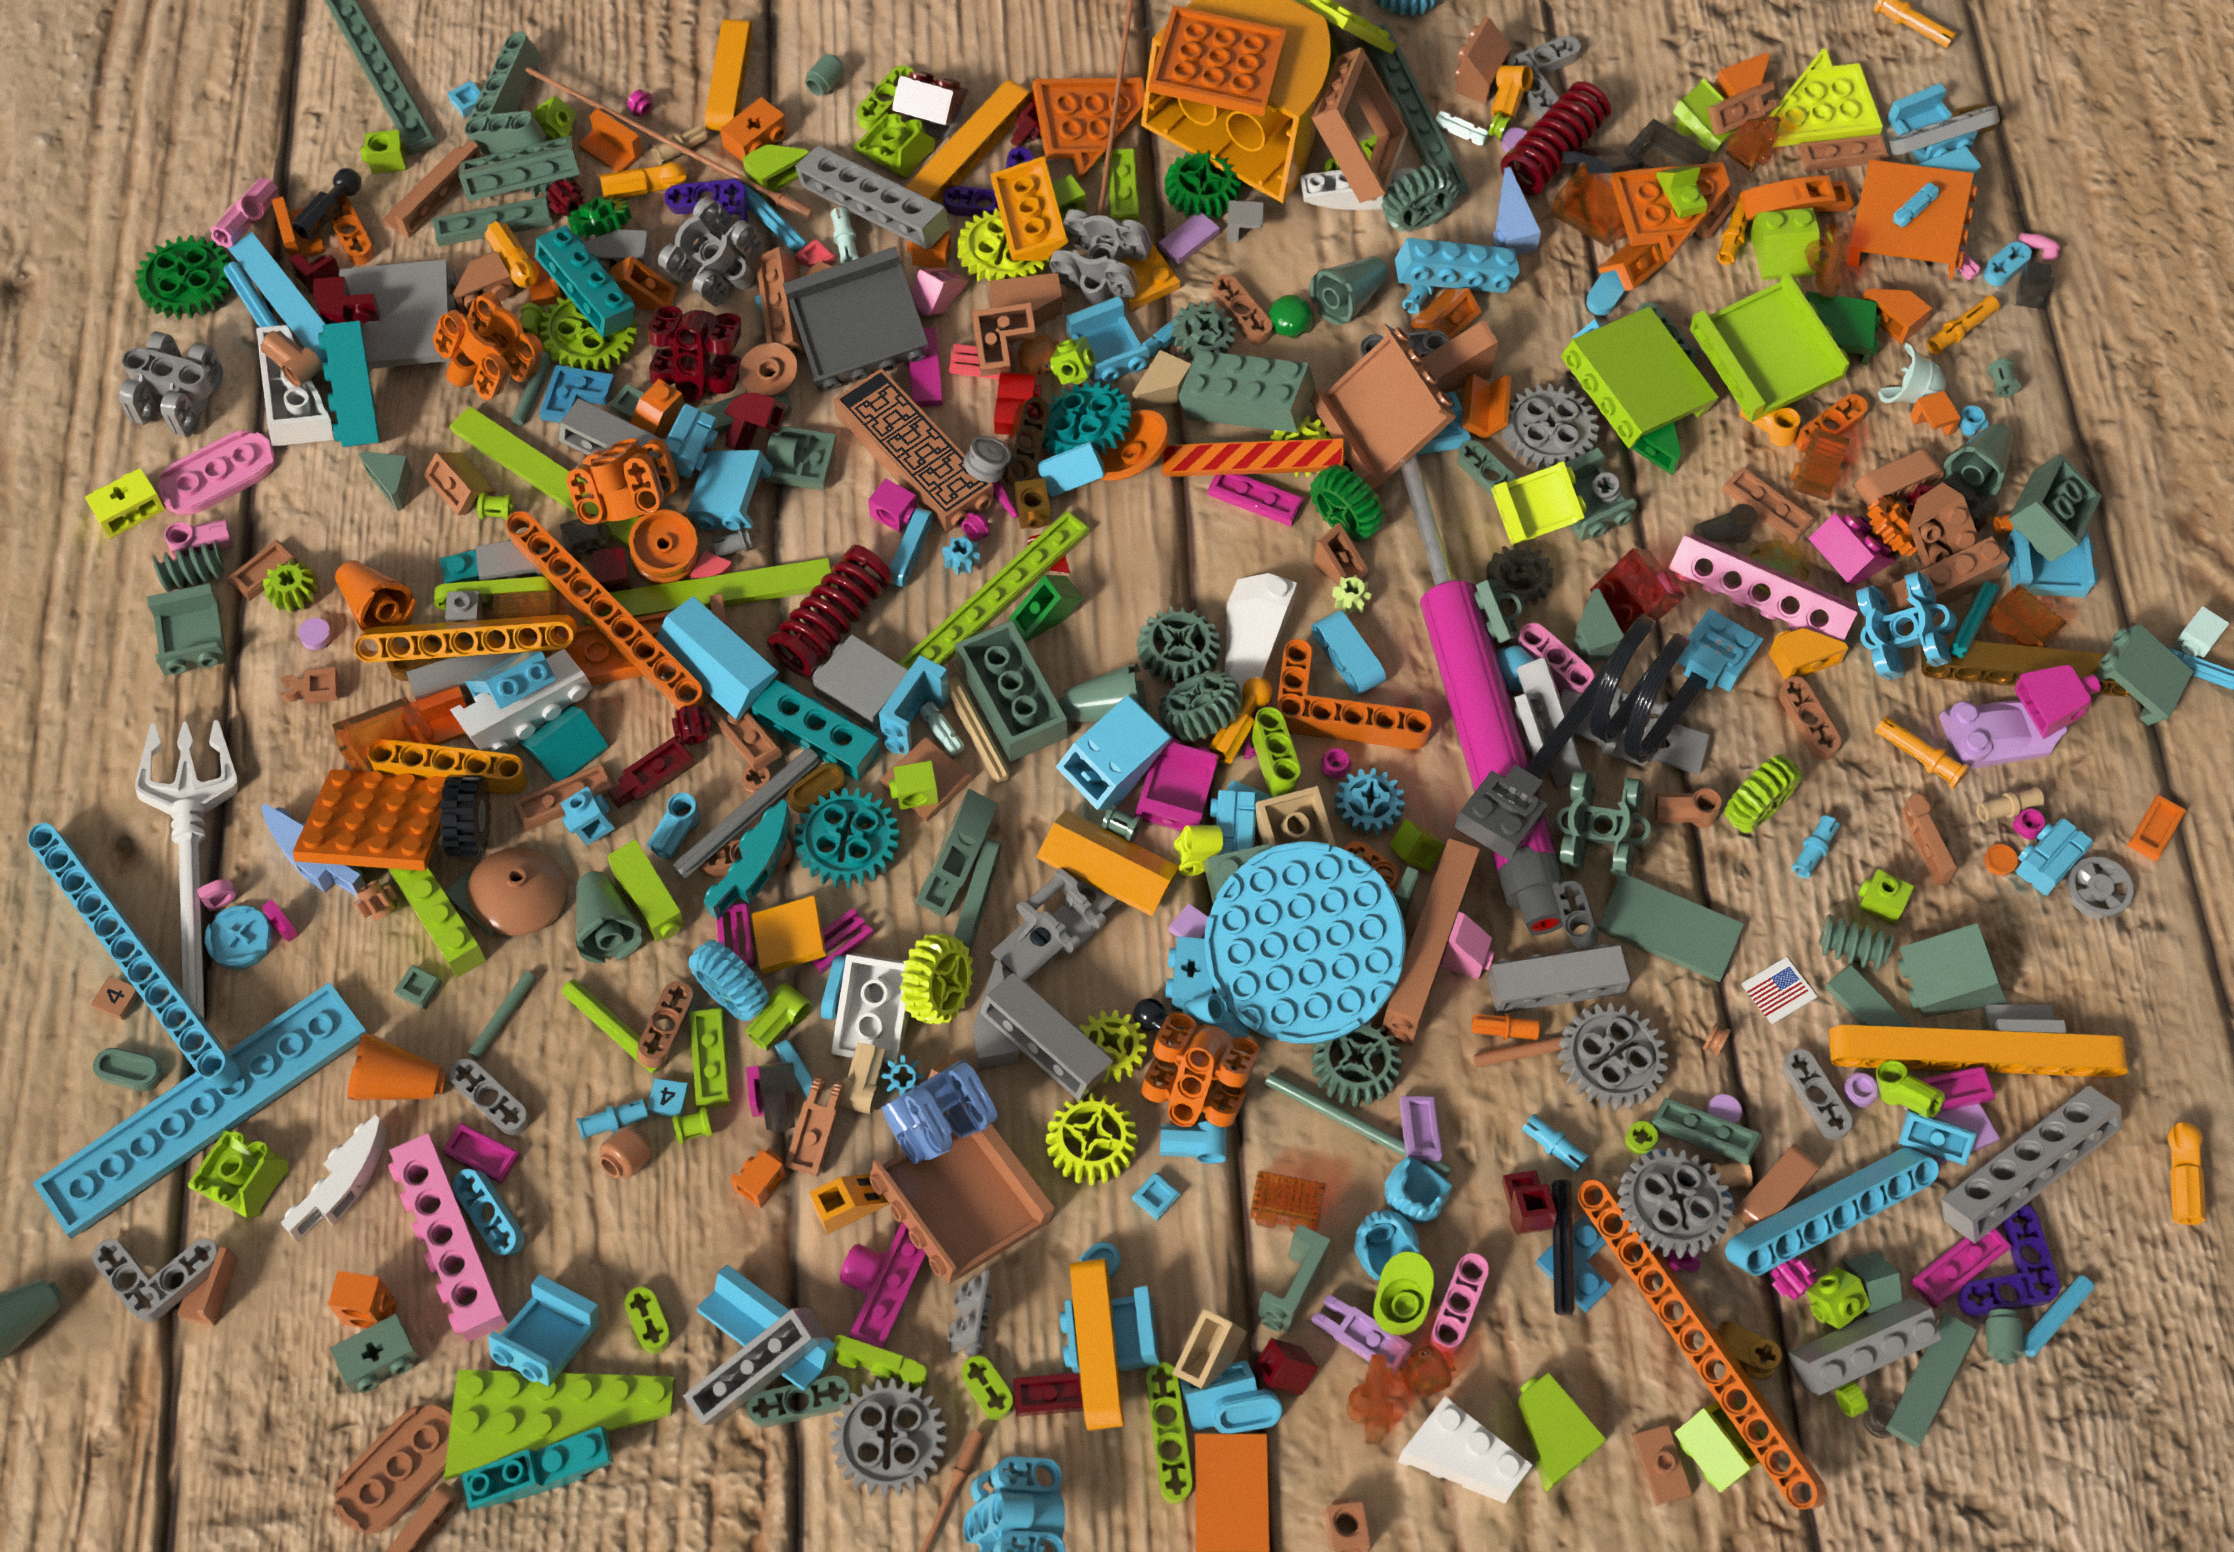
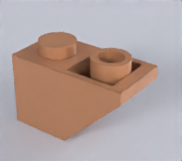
M497 251L469 262L453 293L459 313L463 315L469 313L473 300L486 292L494 293L500 301L515 294L511 276Z

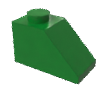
M1674 422L1640 437L1631 448L1671 475L1676 472L1681 458Z
M1044 575L1008 619L1013 621L1024 640L1030 641L1066 620L1083 600V596L1067 576Z

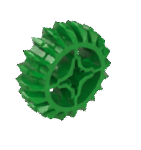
M1197 150L1195 155L1186 152L1183 158L1177 157L1174 164H1170L1164 182V192L1166 197H1168L1169 206L1175 205L1176 213L1184 210L1185 218L1191 214L1199 216L1202 212L1209 219L1212 214L1220 219L1222 212L1228 213L1229 201H1238L1241 194V180L1237 178L1236 172H1231L1230 170L1235 165H1227L1225 163L1229 158L1220 159L1218 155L1213 159L1209 154V150L1206 154H1200ZM1213 159L1223 166V170L1208 163V160Z
M1338 464L1330 465L1327 469H1323L1310 484L1311 490L1309 492L1313 497L1311 499L1312 503L1317 507L1316 512L1322 515L1323 520L1330 527L1341 523L1347 535L1353 541L1358 543L1359 541L1371 538L1384 523L1383 518L1385 514L1382 510L1383 504L1378 501L1379 496L1372 491V486L1365 482V478L1361 479L1357 475L1356 471L1351 472L1348 467H1341Z

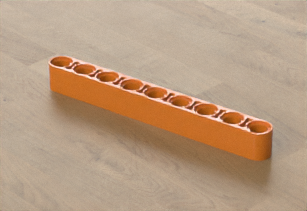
M517 511L507 518L506 529L513 545L678 710L680 707L691 705L702 706L704 709L705 698L700 683L556 539L527 512ZM520 528H529L524 533H516ZM541 548H549L544 554L536 553ZM563 568L570 569L566 574H557ZM582 589L591 590L586 595H578V592ZM602 610H612L607 616L598 615ZM625 630L633 631L628 637L619 636ZM645 651L654 652L649 658L640 657ZM666 672L675 673V676L671 679L665 680L661 678ZM687 693H695L697 695L691 701L682 699Z

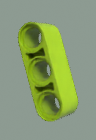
M1261 708L1256 714L1251 738L1267 789L1273 797L1296 792L1301 768L1282 712L1276 708Z

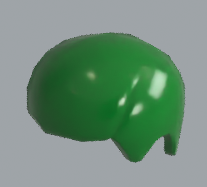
M1284 295L1274 301L1268 313V317L1273 325L1272 330L1279 335H1287L1294 339L1302 332L1310 333L1315 321L1310 304L1299 295Z

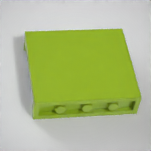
M1788 271L1783 272L1780 282L1713 314L1707 315L1705 310H1702L1693 315L1690 331L1750 423L1843 379L1850 365L1847 353L1838 347L1833 339L1831 329L1821 322L1815 305L1807 301L1802 293L1798 280L1793 279Z
M1650 306L1572 339L1560 356L1629 449L1635 445L1640 437L1692 413L1697 418L1705 415L1719 398Z

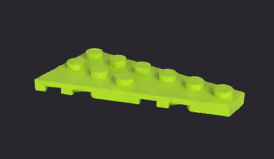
M457 1369L444 1478L445 1480L457 1478L460 1474L523 1450L530 1449L536 1451L599 1426L606 1428V1431L609 1432L672 1416L674 1376L560 1373L550 1387L539 1381L532 1382L526 1379L519 1371Z

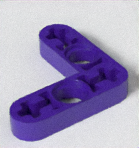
M1024 147L1012 149L1007 156L1006 168L1017 165L1018 160H1023L1022 163L1033 160L1031 151ZM952 186L943 195L944 207L951 215L965 217L977 215L982 218L983 211H987L990 215H994L995 208L999 211L993 189ZM969 199L972 200V205H968ZM981 200H989L992 202V205L983 208L978 206L977 203Z
M730 179L677 184L671 186L665 192L664 201L671 212L675 214L693 213L700 196L704 192L710 191L713 192L712 199L721 204L730 215H739L740 220L748 223V192L739 180ZM737 190L739 193H736L734 197L736 205H733L730 196L733 195V191ZM682 195L683 198L679 199V203L675 204L674 201L678 200V196Z
M2024 1205L2002 1222L2007 1241L2012 1245L2010 1250L2018 1274L1967 1283L1957 1296V1303L1965 1314L1982 1316L1988 1315L1991 1310L1995 1309L2018 1310L2049 1304L2059 1294V1279L2038 1216L2031 1207ZM2017 1215L2019 1216L2020 1220L2027 1221V1224L2023 1227V1229L2021 1224H2015L2013 1222ZM2024 1234L2025 1239L2019 1241L2018 1239ZM2031 1246L2035 1248L2040 1256L2039 1262L2031 1263L2027 1261L2022 1254L2023 1247ZM2043 1268V1271L2038 1275L2037 1270ZM2039 1281L2042 1286L2049 1287L2045 1295L2042 1290H2036L2034 1287ZM2000 1286H2012L2017 1292V1300L2014 1302L2005 1300L2000 1294ZM1972 1291L1977 1297L1986 1296L1989 1292L1991 1294L1990 1298L1983 1299L1978 1306L1975 1301H1969L1968 1299Z

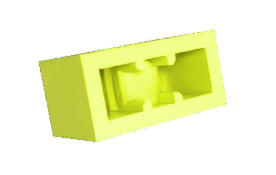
M141 468L123 475L118 480L100 487L84 497L109 539L165 510L159 496Z

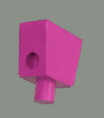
M2063 665L2021 674L2014 690L2044 739L2083 717L2092 702L2090 695L2100 692V683L2093 674L2079 679L2072 666Z

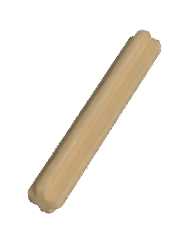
M957 676L948 679L949 698L986 768L996 784L1007 781L1010 778V772L960 678Z

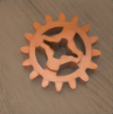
M1881 496L1867 507L1869 510L1867 515L1872 519L1869 523L1873 526V532L1883 540L1888 548H1891L1894 552L1899 550L1902 556L1907 554L1909 557L1918 551L1909 529L1912 514L1904 504L1898 501L1894 503L1889 496L1887 498Z

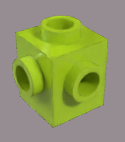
M556 95L540 104L532 113L547 133L545 141L573 134L574 129L572 125L577 111Z
M1086 336L1062 341L1056 346L1057 349L1050 358L1051 369L1054 375L1058 376L1062 385L1070 382L1080 384L1086 381L1093 370L1094 364L1097 363L1095 354Z
M1838 1267L1821 1277L1818 1282L1806 1290L1812 1304L1810 1310L1815 1318L1839 1330L1871 1306L1860 1278Z

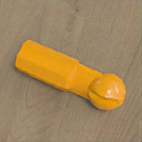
M677 162L599 175L604 199L606 200L611 197L618 199L667 190L673 185L685 184L687 180L685 168Z
M495 221L489 224L484 236L492 249L498 252L511 275L512 281L523 288L534 285L540 277L539 268L529 258L507 223Z
M1256 676L1244 683L1242 689L1244 704L1241 706L1242 712L1236 715L1234 722L1227 724L1228 728H1222L1217 732L1208 748L1213 754L1219 756L1218 761L1232 764L1253 728L1254 720L1251 717L1256 708L1265 706L1270 701L1272 686L1267 679Z
M2179 1122L2172 1126L2167 1136L2169 1146L2171 1147L2172 1170L2170 1171L2173 1221L2177 1224L2198 1225L2206 1221L2204 1171L2201 1166L2203 1136L2196 1125L2189 1122Z

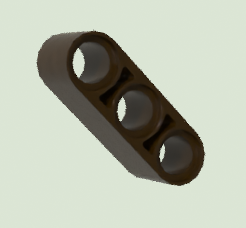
M1032 397L1017 407L1007 445L1011 451V459L1008 465L1005 466L1006 470L1003 474V479L1010 485H1015L1017 481L1030 480L1035 474L1050 415L1049 405L1041 397ZM1029 405H1033L1038 410L1037 420L1032 419L1028 415L1027 409ZM1022 434H1026L1031 440L1029 449L1023 447L1020 442ZM1014 463H1018L1023 467L1024 474L1022 478L1014 474Z

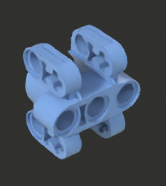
M965 1059L951 1065L881 1107L885 1120L904 1154L914 1164L923 1159L931 1160L952 1150L951 1130L958 1137L965 1138L975 1132L978 1133L988 1128L989 1124L998 1119L997 1110L978 1075L966 1063Z

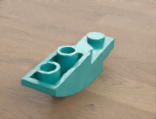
M781 799L776 806H770L763 814L762 821L754 829L751 828L744 833L738 845L742 860H736L730 866L726 877L720 883H715L708 889L703 901L707 912L716 920H719L739 897L750 904L761 892L774 872L784 850L790 827L791 815L785 800Z
M599 1426L536 1451L530 1449L523 1450L461 1475L468 1508L475 1510L519 1500L586 1478V1473L613 1464L614 1460L606 1428Z

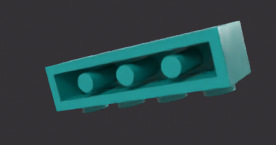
M564 225L536 238L535 258L602 338L632 325L635 310L633 299L621 290L615 278L604 270L598 258L587 250L577 234H574L567 225Z
M351 321L322 325L323 332L318 333L320 350H326L328 363H323L325 380L331 381L333 393H328L330 411H336L338 423L333 424L335 442L341 441L342 447L381 443L362 322Z

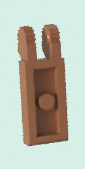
M1774 81L1749 88L1707 107L1714 135L1726 133L1765 115V112L1779 106L1778 98H1770L1763 102L1761 95L1771 92L1776 88Z
M1918 793L1913 794L1908 798L1907 804L1902 810V817L1905 818L1904 821L1935 884L1940 886L1949 883L1957 869L1955 856L1951 851L1947 850L1942 840V832L1939 826L1933 823L1929 815L1931 806L1929 802H1926L1925 796Z
M819 1075L814 1077L808 1098L804 1100L785 1162V1167L816 1177H819L839 1113L837 1109L841 1103L845 1087L844 1083L837 1081L831 1089L827 1106L817 1104L825 1085V1078Z

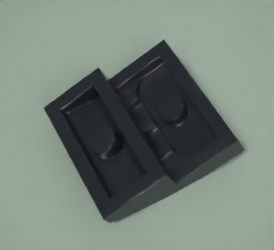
M1589 147L1562 152L1563 163L1587 162L1588 174L1616 173L1643 168L1641 160L1629 153L1613 148Z

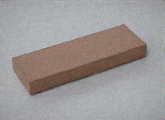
M1882 134L1800 143L1798 148L1805 172L1868 165L1869 160L1887 162L1889 158Z
M1743 466L1724 484L1722 491L1794 543L1814 523L1815 518Z
M715 700L704 707L705 712H709L710 719L755 772L782 756L781 749L748 711L738 721Z
M603 763L512 802L527 832L566 815L560 803L588 786L596 796L601 793L606 798L610 796L609 790L614 788Z

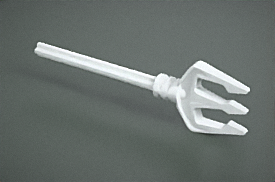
M214 720L209 742L212 748L220 752V778L206 782L197 780L191 758L194 743L187 722L184 721L177 741L181 754L175 781L171 784L152 782L153 756L162 749L156 724L152 723L137 773L135 789L137 797L141 801L171 815L173 819L171 823L173 828L171 840L178 844L182 987L184 994L202 1018L205 1019L201 898L196 890L200 888L199 843H202L206 838L205 831L203 830L205 827L203 820L205 813L234 796L238 791V781L218 720Z

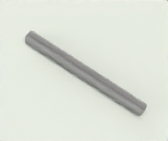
M806 748L672 865L674 872L682 879L687 878L819 763L818 754L811 748Z

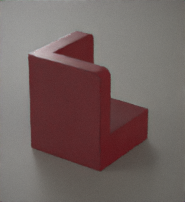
M299 252L289 258L296 277L312 294L314 278L339 277V267L332 255L328 257L321 256L310 264Z
M624 548L593 551L596 580L608 592L631 589Z
M1270 1338L1254 1365L1256 1371L1270 1388L1299 1396L1303 1394L1319 1368L1303 1347Z

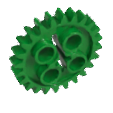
M190 235L188 240L184 242L181 236H178L174 244L167 239L166 247L164 248L155 245L157 252L155 254L147 252L146 256L149 261H140L139 264L142 270L136 271L138 279L135 280L141 299L144 300L147 308H153L155 314L163 311L165 318H169L175 313L177 320H180L183 313H187L188 317L193 319L194 312L196 311L203 316L205 315L204 308L209 307L215 310L213 302L225 301L222 293H231L229 288L231 282L224 273V267L231 262L229 255L225 253L222 246L217 247L214 240L207 244L203 236L197 242H195L193 235Z

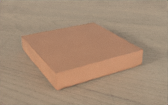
M925 737L893 767L932 761L938 803L911 808L928 822L972 778L965 769ZM893 767L881 777V783L889 790V780L894 779Z

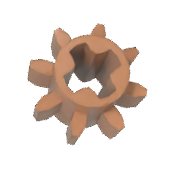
M373 880L356 892L360 900L356 901L354 905L364 918L371 915L373 920L377 921L390 914L396 908L392 901L398 898V896L387 882L381 886L378 880Z

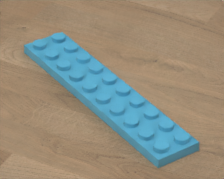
M329 982L228 1050L240 1069L238 1080L232 1086L224 1089L217 1088L195 1072L38 1178L32 1184L65 1233L72 1239L220 1138L225 1130L233 1129L357 1044L362 1034L367 1033V1031ZM219 1065L215 1069L214 1073H216L220 1069L221 1065Z

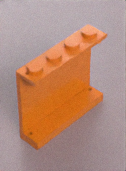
M1869 160L1850 241L1847 265L1859 267L1862 252L1949 264L1948 271L1950 273L1948 279L1953 280L1955 268L1961 269L1964 251H1959V246L1965 247L1969 229H1964L1963 227L1964 224L1970 225L1973 207H1968V202H1975L1978 185H1972L1974 173ZM1932 183L1939 188L1938 197L1929 203L1915 218L1911 219L1905 227H1899L1897 224H1894L1892 220L1894 218L1893 214L1903 207V204L1915 193L1921 191L1920 189L1925 184Z

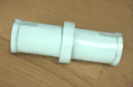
M839 207L840 216H838L836 209L832 210L830 214L835 230L833 239L838 245L840 261L843 264L850 261L849 256L852 257V260L858 259L859 256L855 245L856 232L851 227L849 210Z

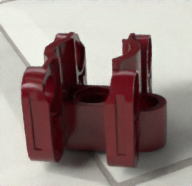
M675 306L659 307L648 325V342L653 346L666 348L656 350L650 363L651 383L654 384L658 379L669 385L675 383L676 389L683 394V399L687 402L698 401L702 397L706 385H709V389L714 393L725 394L732 392L739 381V367L742 361L740 357L731 354L735 350L741 336L740 316L733 313H722L716 316L704 310H691L682 314V310Z

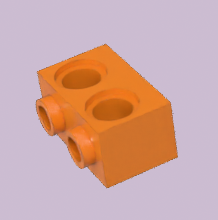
M338 1270L328 1306L345 1326L367 1329L394 1315L397 1309V1302L380 1277Z

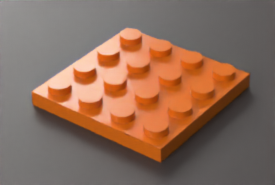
M1173 5L1149 81L1148 92L1264 117L1287 30Z
M330 769L292 851L294 862L426 871L441 834L440 828L442 824L440 822V815L442 809L440 808V803L443 800L442 789L445 788L444 782L446 778L434 776L429 779L414 777L411 774L391 775L376 771L364 772Z

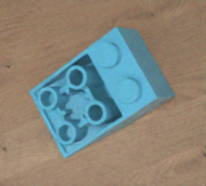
M1127 695L1073 743L1056 768L1097 810H1108L1112 804L1119 807L1173 737L1131 695Z

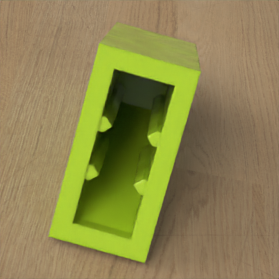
M636 839L607 855L616 885L655 941L659 942L664 938L668 939L675 936L685 926L681 911Z
M1549 1372L1541 1379L1536 1375L1530 1378L1520 1388L1522 1394L1517 1402L1542 1487L1547 1493L1601 1449L1606 1441L1605 1437Z

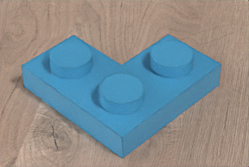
M556 365L539 411L541 420L560 423L578 398L585 402L607 405L615 383L614 375Z
M1584 1214L1573 1225L1574 1300L1587 1313L1610 1291L1612 1285L1588 1263L1607 1242L1593 1222ZM1552 1245L1537 1259L1535 1264L1554 1281Z

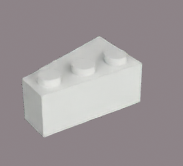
M1444 1397L1403 1449L1398 1459V1462L1406 1466L1412 1465L1430 1472L1432 1476L1446 1478L1461 1484L1466 1489L1503 1503L1508 1501L1533 1466L1447 1397Z

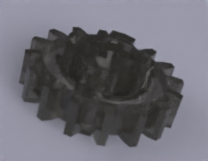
M1517 543L1514 544L1513 550L1503 546L1501 554L1495 552L1492 560L1488 563L1486 580L1497 579L1503 594L1517 593L1522 596L1525 605L1529 600L1532 604L1537 605L1539 597L1544 599L1547 597L1548 590L1551 589L1554 580L1552 578L1554 568L1548 567L1550 559H1541L1542 551L1539 549L1533 553L1530 551L1531 548L1528 544L1524 550L1520 549ZM1507 598L1509 599V606L1513 607L1515 601Z

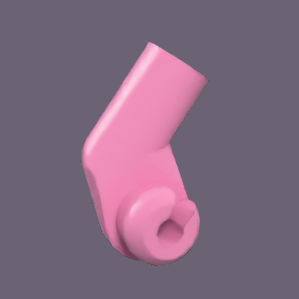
M2020 233L2018 242H2023L2030 249H2042L2043 259L2056 260L2058 258V250H2061L2058 242L2038 234Z

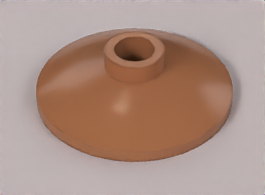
M763 343L755 346L746 353L739 367V378L744 388L749 393H759L768 397H774L785 392L794 383L798 373V363L793 352L779 343ZM775 372L774 375L767 377L769 373Z

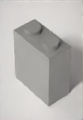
M851 634L845 642H840L835 647L832 657L826 664L818 666L812 679L816 695L875 733L880 727L879 712L908 670Z

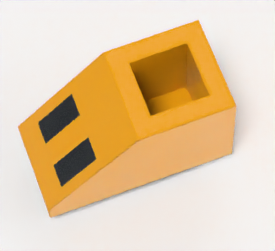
M870 1174L842 1176L809 1192L812 1206L826 1235L889 1205L884 1195L877 1194L870 1183Z

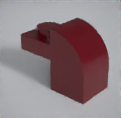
M344 276L314 278L313 296L325 324L361 321L362 323L380 321V309L374 293L351 295Z
M753 392L736 397L724 412L725 415L734 418L732 425L727 429L724 446L734 451L750 450L757 427L778 433L788 405L775 398Z
M1537 1170L1503 1175L1502 1184L1510 1208L1509 1219L1514 1232L1520 1235L1553 1230L1557 1212L1548 1184L1541 1185Z

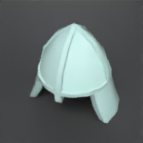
M1906 343L1904 349L1912 356V363L1909 367L1903 366L1901 369L1903 372H1906L1902 386L1881 388L1878 395L1880 400L1885 403H1915L1918 398L1943 390L1946 391V378L1936 363Z

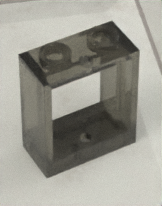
M1654 118L1623 151L1642 161L1650 150L1655 147L1684 165L1705 164L1708 162L1710 151ZM1642 161L1643 168L1640 169H1650L1654 167Z

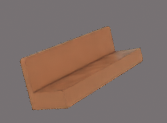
M469 140L462 148L455 147L383 218L384 224L408 238L413 235L462 186L459 178V164L463 161L482 157L479 146Z
M778 246L755 258L767 343H779L790 350L797 348L807 356L782 284L801 277L799 264Z

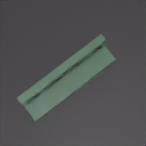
M572 135L463 161L459 164V178L468 202L580 175Z

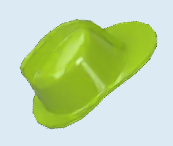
M1401 1252L1393 1256L1383 1268L1374 1302L1373 1314L1376 1323L1383 1331L1389 1334L1406 1335L1414 1332L1426 1321L1429 1315L1434 1288V1272L1431 1264L1422 1255L1415 1252Z

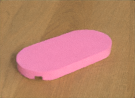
M248 430L233 432L166 467L160 475L159 484L157 482V494L164 507L179 515L200 513L266 478L275 465V451L269 439L261 433H249Z

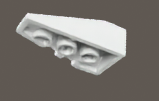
M1270 573L1237 579L1226 609L1224 672H1228L1235 682H1238L1241 693L1243 685L1248 679L1256 676L1264 678L1295 603L1297 582Z

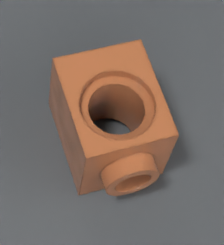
M1341 1498L1332 1501V1506H1327L1324 1513L1330 1552H1368L1370 1540L1363 1501L1353 1503L1352 1498ZM1343 1518L1350 1519L1355 1524L1356 1531L1351 1534L1341 1532L1337 1527V1521Z

